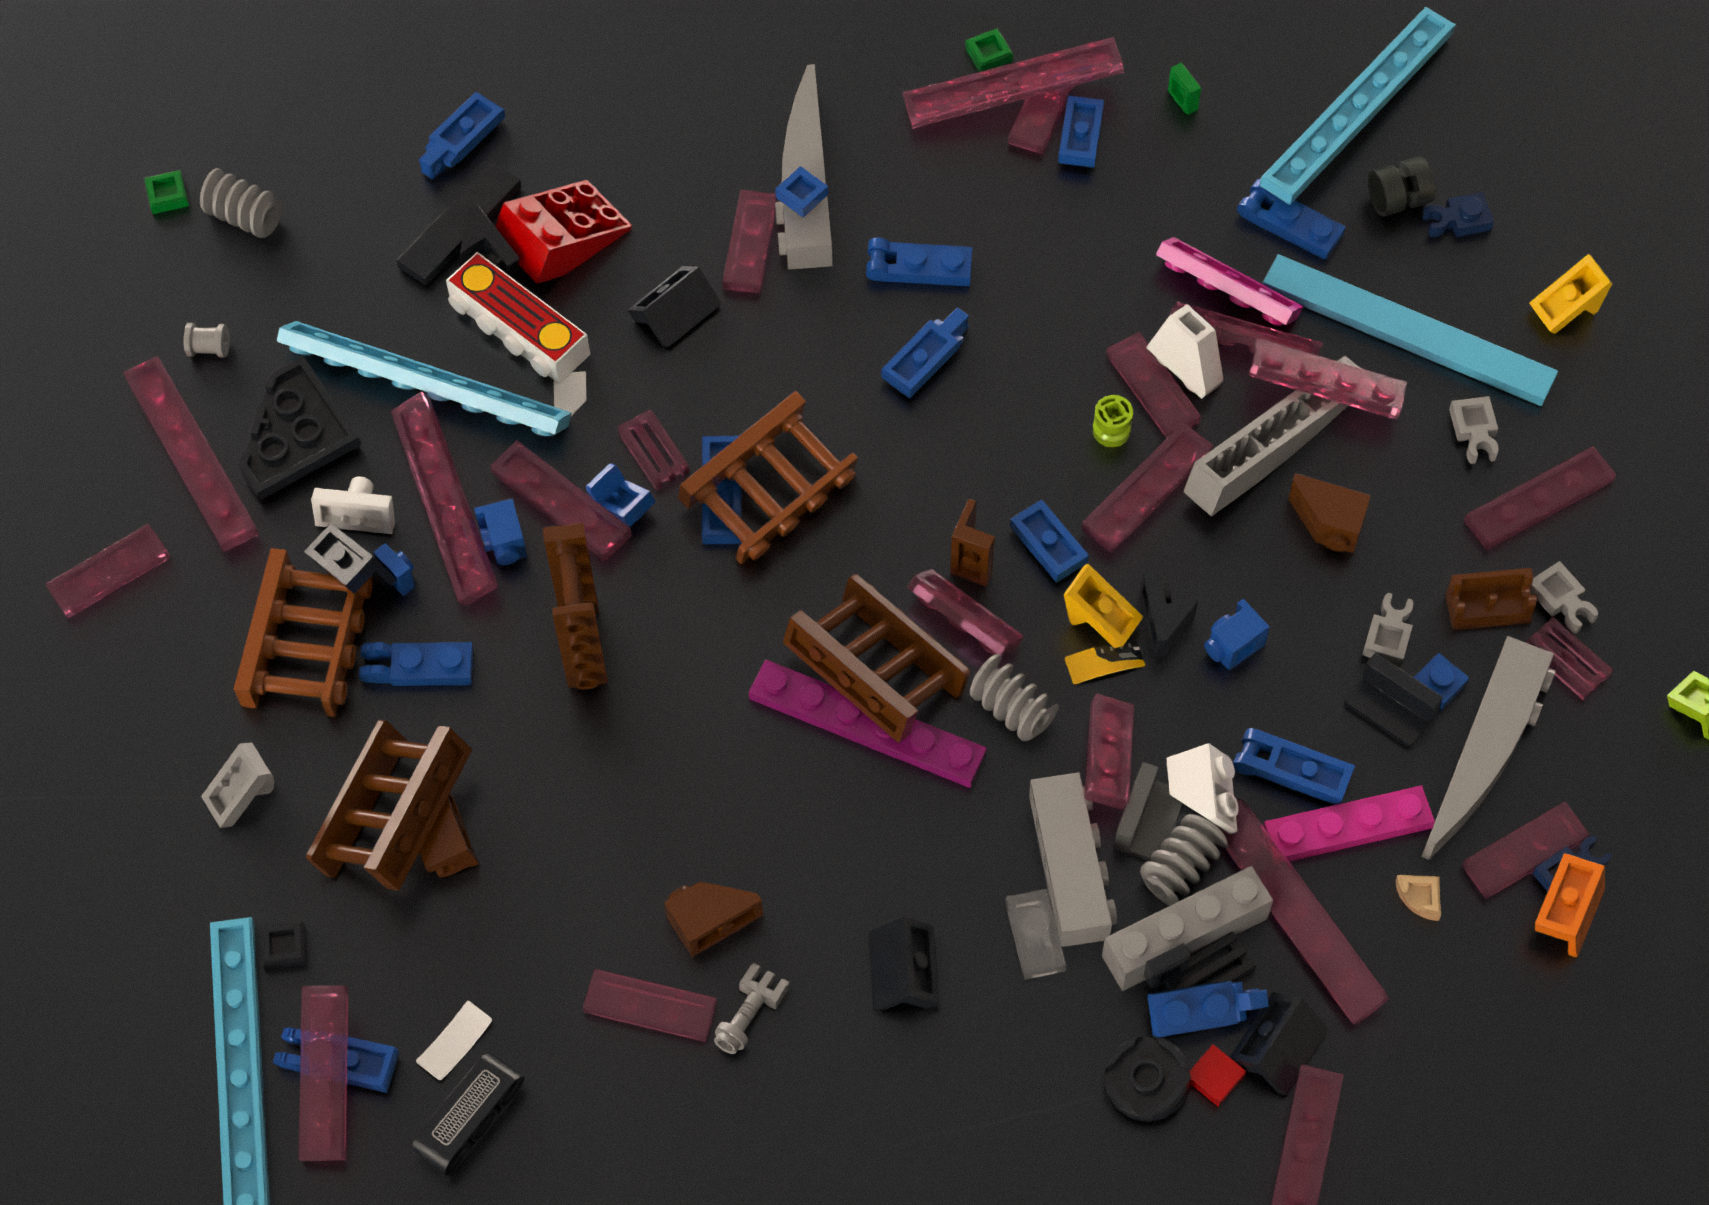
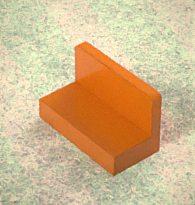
M1564 853L1536 919L1535 931L1567 941L1568 955L1578 957L1605 891V866Z

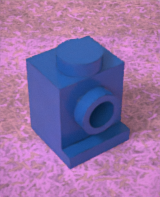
M512 498L474 508L485 552L493 550L497 564L509 565L515 563L520 558L527 557L522 531Z
M1243 598L1237 603L1236 612L1233 616L1229 614L1224 615L1214 623L1211 628V637L1204 642V648L1215 662L1220 661L1230 671L1265 646L1270 626Z

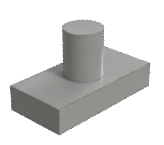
M241 743L201 797L220 828L231 827L236 823L255 795H264L272 792L274 778L253 743Z

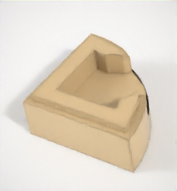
M1397 875L1395 880L1396 888L1403 903L1415 914L1429 920L1439 921L1441 917L1439 877Z

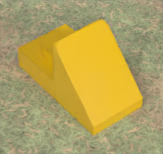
M1588 254L1529 304L1549 331L1556 334L1584 310L1595 315L1599 311L1613 283L1593 257Z
M1089 564L1084 565L1064 593L1069 622L1072 625L1088 622L1114 648L1124 646L1143 618Z

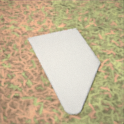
M586 371L571 372L560 384L554 380V407L572 412V416L587 400Z

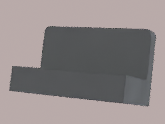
M1143 762L1117 829L1114 849L1150 861L1152 853L1156 850H1161V843L1165 839L1171 838V832L1175 827L1183 803L1170 795L1168 784L1156 781L1158 767Z

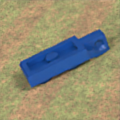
M475 92L429 136L430 142L425 147L426 153L419 159L421 173L433 180L445 170L446 165L450 168L455 166L506 118L505 110L480 93Z
M957 307L943 322L939 319L934 322L929 320L882 368L881 378L910 399L964 342L962 335L969 328V315Z
M1225 980L1147 994L1153 1036L1158 1038L1238 1024L1239 1021L1247 1020L1246 1010L1269 1007L1266 989L1259 990V988L1243 990L1242 982L1240 981L1232 982Z

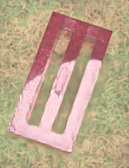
M651 409L617 426L619 435L656 490L663 487V482L668 480L671 483L676 480V475L681 473L684 476L690 473L688 463ZM648 423L675 463L673 466L670 467L642 424ZM634 429L661 469V472L658 473L630 430Z
M1554 617L1525 642L1554 653L1548 668L1556 670L1554 675L1582 700L1587 698L1592 690L1597 689L1601 682L1607 680L1612 674V668ZM1550 632L1553 636H1555L1579 659H1581L1587 666H1589L1596 673V675L1593 676L1586 668H1584L1576 660V657L1572 653H1570L1567 649H1563L1547 634Z

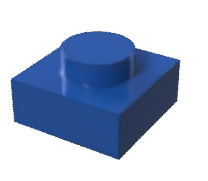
M799 166L775 188V196L804 218L828 196V186L806 169Z
M384 543L373 552L377 561L397 580L393 586L403 596L416 587L411 572L414 570V566L402 551L395 553Z
M1440 653L1414 676L1415 679L1443 697L1439 707L1440 710L1469 681V677Z

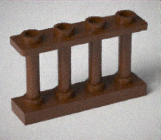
M584 522L543 528L544 544L558 607L552 608V614L567 685L569 688L592 689L599 684L607 683L608 680L595 614L599 613V605Z
M853 574L848 578L842 598L843 603L821 619L814 621L802 610L791 616L783 644L896 742L900 743L911 733L918 713L916 707L942 688L954 698H958L963 694L970 670L959 658L954 657L935 641L929 633L922 630L909 619L901 609L895 607L877 592L871 584L864 581L859 575ZM856 613L871 628L848 645L843 646L829 632ZM885 638L900 653L876 671H872L857 657ZM914 663L930 677L907 695L901 696L887 682Z
M378 720L309 848L306 859L326 877L330 878L336 877L343 862L365 865L363 868L387 889L399 891L473 749L450 727L438 726L429 744L407 741L387 720ZM399 757L420 760L410 779L390 776ZM381 791L402 794L392 814L371 811ZM362 826L383 830L373 850L352 846Z

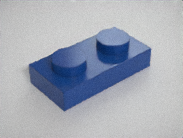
M1068 95L1058 163L1095 167L1104 100Z
M1042 499L1010 519L1011 529L1056 583L1088 563L1089 555Z

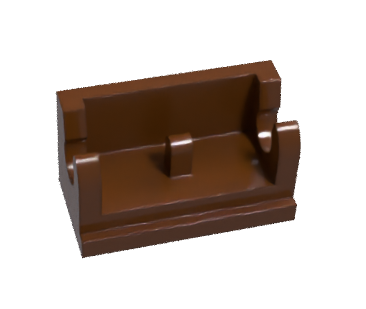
M1522 568L1452 575L1445 594L1452 630L1531 623L1537 601L1536 595H1530V586L1533 582L1532 569Z
M451 792L420 850L426 870L429 873L437 871L439 878L450 876L467 867H474L479 864Z

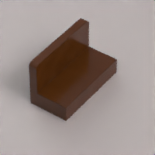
M968 499L952 534L950 574L987 587L993 574L995 536L975 529L977 501Z

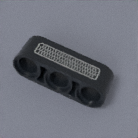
M491 1052L485 1053L422 1127L412 1143L411 1150L444 1175H450L460 1166L522 1088L525 1077Z

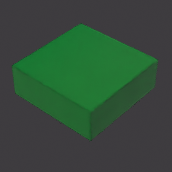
M998 28L965 40V49L980 74L1013 62V53Z
M1181 62L1171 67L1167 91L1184 113L1189 115L1198 110L1201 87Z
M181 170L144 178L152 214L189 206Z

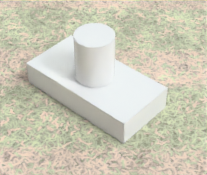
M365 477L353 478L348 491L315 488L311 498L315 526L328 527L332 523L338 529L392 534L395 526L392 496L372 494L373 483Z

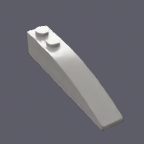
M815 64L807 65L795 95L783 150L782 182L801 166L826 184ZM827 197L804 218L784 203L775 202L777 225L784 224L785 229L784 233H778L779 255H787L788 270L833 266Z
M1343 356L1197 460L1193 465L1183 492L1212 517L1264 479L1315 437L1372 383L1373 378L1348 357Z
M1507 636L1422 854L1423 858L1430 860L1462 828L1485 800L1503 773L1526 725L1535 726L1543 706L1542 703L1536 701L1539 691L1548 692L1556 670L1548 668L1554 653Z

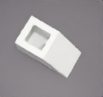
M1187 304L1167 318L1146 348L1156 356L1160 364L1168 367L1183 381L1190 391L1196 393L1202 399L1219 387L1224 379L1216 331Z
M1209 743L1167 757L1170 795L1228 833L1237 832L1236 815L1239 808L1233 792L1232 778L1235 775V769L1230 757Z

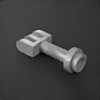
M755 963L749 967L739 983V990L748 995L744 1004H742L730 1023L720 1022L715 1030V1044L729 1054H735L737 1050H743L747 1044L748 1037L744 1032L761 1005L764 1003L776 1010L791 984L782 978L774 991L771 990L770 987L776 978V974L770 971L765 973L759 983L755 980L760 974L761 966Z

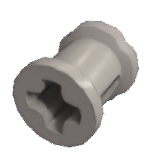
M195 323L186 324L184 351L187 356L194 357L196 353H214L221 358L227 357L230 347V333L227 324H219L217 327H197Z

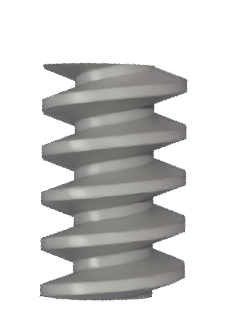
M219 168L213 169L208 174L200 192V206L203 212L210 216L215 215L219 220L227 221L232 226H239L240 229L246 232H252L253 235L259 238H265L272 234L281 219L283 202L281 200L274 201L272 192L266 190L261 193L259 186L252 185L249 187L246 180L240 179L237 181L236 176L230 173L224 176L223 170Z
M999 653L995 654L981 666L975 675L970 687V696L976 701L982 700L981 704L985 710H994V717L999 721L1005 720V725L1010 731L1017 730L1019 739L1022 741L1031 740L1050 725L1057 714L1059 705L1057 703L1046 709L1045 706L1049 696L1045 693L1034 699L1033 696L1037 690V685L1033 683L1022 689L1025 675L1021 673L1010 679L1009 677L1014 669L1013 665L1009 663L999 669L998 666L1002 656Z
M1193 814L1184 816L1181 826L1172 830L1171 838H1167L1161 843V850L1154 851L1150 861L1141 866V877L1148 889L1168 906L1179 902L1174 892L1183 896L1189 894L1190 889L1184 880L1192 884H1197L1200 881V877L1194 868L1202 872H1207L1210 869V864L1204 856L1212 860H1217L1220 857V852L1215 844L1223 848L1228 847L1227 839L1214 823L1201 816Z

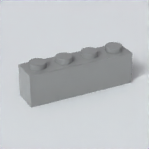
M1079 772L1031 779L1029 799L1060 947L1104 941L1106 937L1110 936L1112 925L1117 924V913L1114 900H1107L1104 886H1109V876L1106 862H1098L1096 848L1101 847V840L1097 823L1090 824L1088 811L1093 810L1089 786L1082 787Z
M1250 866L1106 937L1102 958L1119 987L1124 991L1146 980L1144 978L1146 961L1182 943L1185 944L1192 956L1232 931L1237 935L1267 920L1273 899L1254 868Z

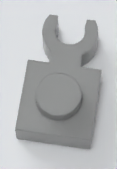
M1490 397L1451 401L1449 410L1458 442L1469 440L1466 452L1468 461L1471 464L1476 463L1478 449L1487 451L1490 461H1495L1499 448L1497 442L1492 437H1496L1498 426Z
M1560 561L1533 578L1530 593L1536 595L1537 601L1551 617L1562 612L1565 615L1566 627L1571 632L1577 634L1583 625L1576 615L1585 616L1591 624L1595 622L1598 616L1596 607L1590 602L1580 600L1585 593V588Z
M1387 593L1381 605L1382 616L1375 614L1373 616L1362 655L1371 658L1376 652L1394 665L1401 666L1413 625L1404 622L1411 615L1413 600L1408 599L1404 609L1396 610L1390 604L1392 594Z

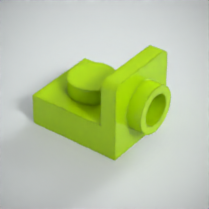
M1693 671L1667 695L1668 703L1673 709L1700 722L1703 736L1709 740V678Z

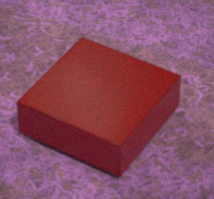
M1212 1044L1190 1070V1084L1219 1107L1245 1077L1246 1070Z

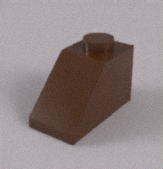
M1295 473L1288 499L1315 542L1324 544L1333 551L1354 553L1371 495Z
M701 881L691 887L685 885L676 889L670 894L668 900L664 902L666 918L691 957L763 916L762 899L758 893Z

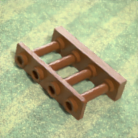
M794 391L680 484L678 499L687 509L696 502L700 504L705 503L742 542L736 555V560L740 564H743L750 557L754 561L761 557L771 546L769 543L771 539L777 534L783 537L791 532L799 523L798 517L806 510H809L811 513L816 511L827 500L828 496L826 494L835 486L842 489L856 475L854 469L858 457L853 452L840 462L802 422L806 401L797 391ZM783 431L786 434L792 433L828 471L814 485H811L774 446V439ZM755 454L758 457L763 456L800 495L785 509L745 469L747 466L745 462ZM728 478L730 481L734 479L771 518L756 533L718 495V488L716 486L724 479Z
M271 548L234 685V691L241 707L257 709L260 694L265 695L269 691L321 698L326 716L335 717L338 705H343L346 700L347 682L344 680L347 669H352L355 664L356 646L353 644L356 633L361 634L364 627L365 613L362 607L364 599L371 597L373 576L353 594L330 574L296 570V567L291 564L286 550ZM294 586L343 591L347 592L343 611L287 605L285 600L287 590L293 589ZM287 620L339 628L334 647L278 640L276 635L278 625L283 624ZM276 656L330 662L325 682L271 676L267 671L269 660L274 659Z

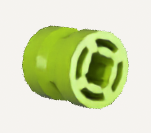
M1109 395L1100 399L1096 404L1092 432L1099 444L1114 448L1123 445L1129 439L1133 408L1126 398L1119 395Z

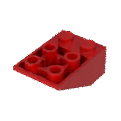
M588 180L504 202L495 227L520 257L519 266L538 284L565 276L630 231L632 225Z

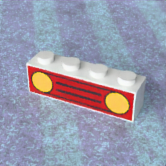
M476 252L446 280L449 292L448 300L451 306L462 315L467 313L475 319L479 328L487 335H496L513 355H522L530 361L534 370L541 376H549L560 384L590 355L588 337L585 332L480 253Z

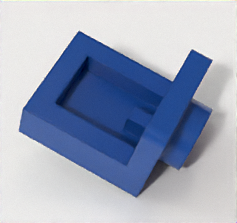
M609 463L586 486L589 496L601 515L629 528L656 502L649 490L625 480L618 466Z

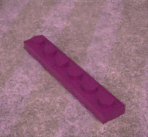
M766 659L749 690V699L968 788H971L986 756V747L916 719L910 735L898 743L833 686Z

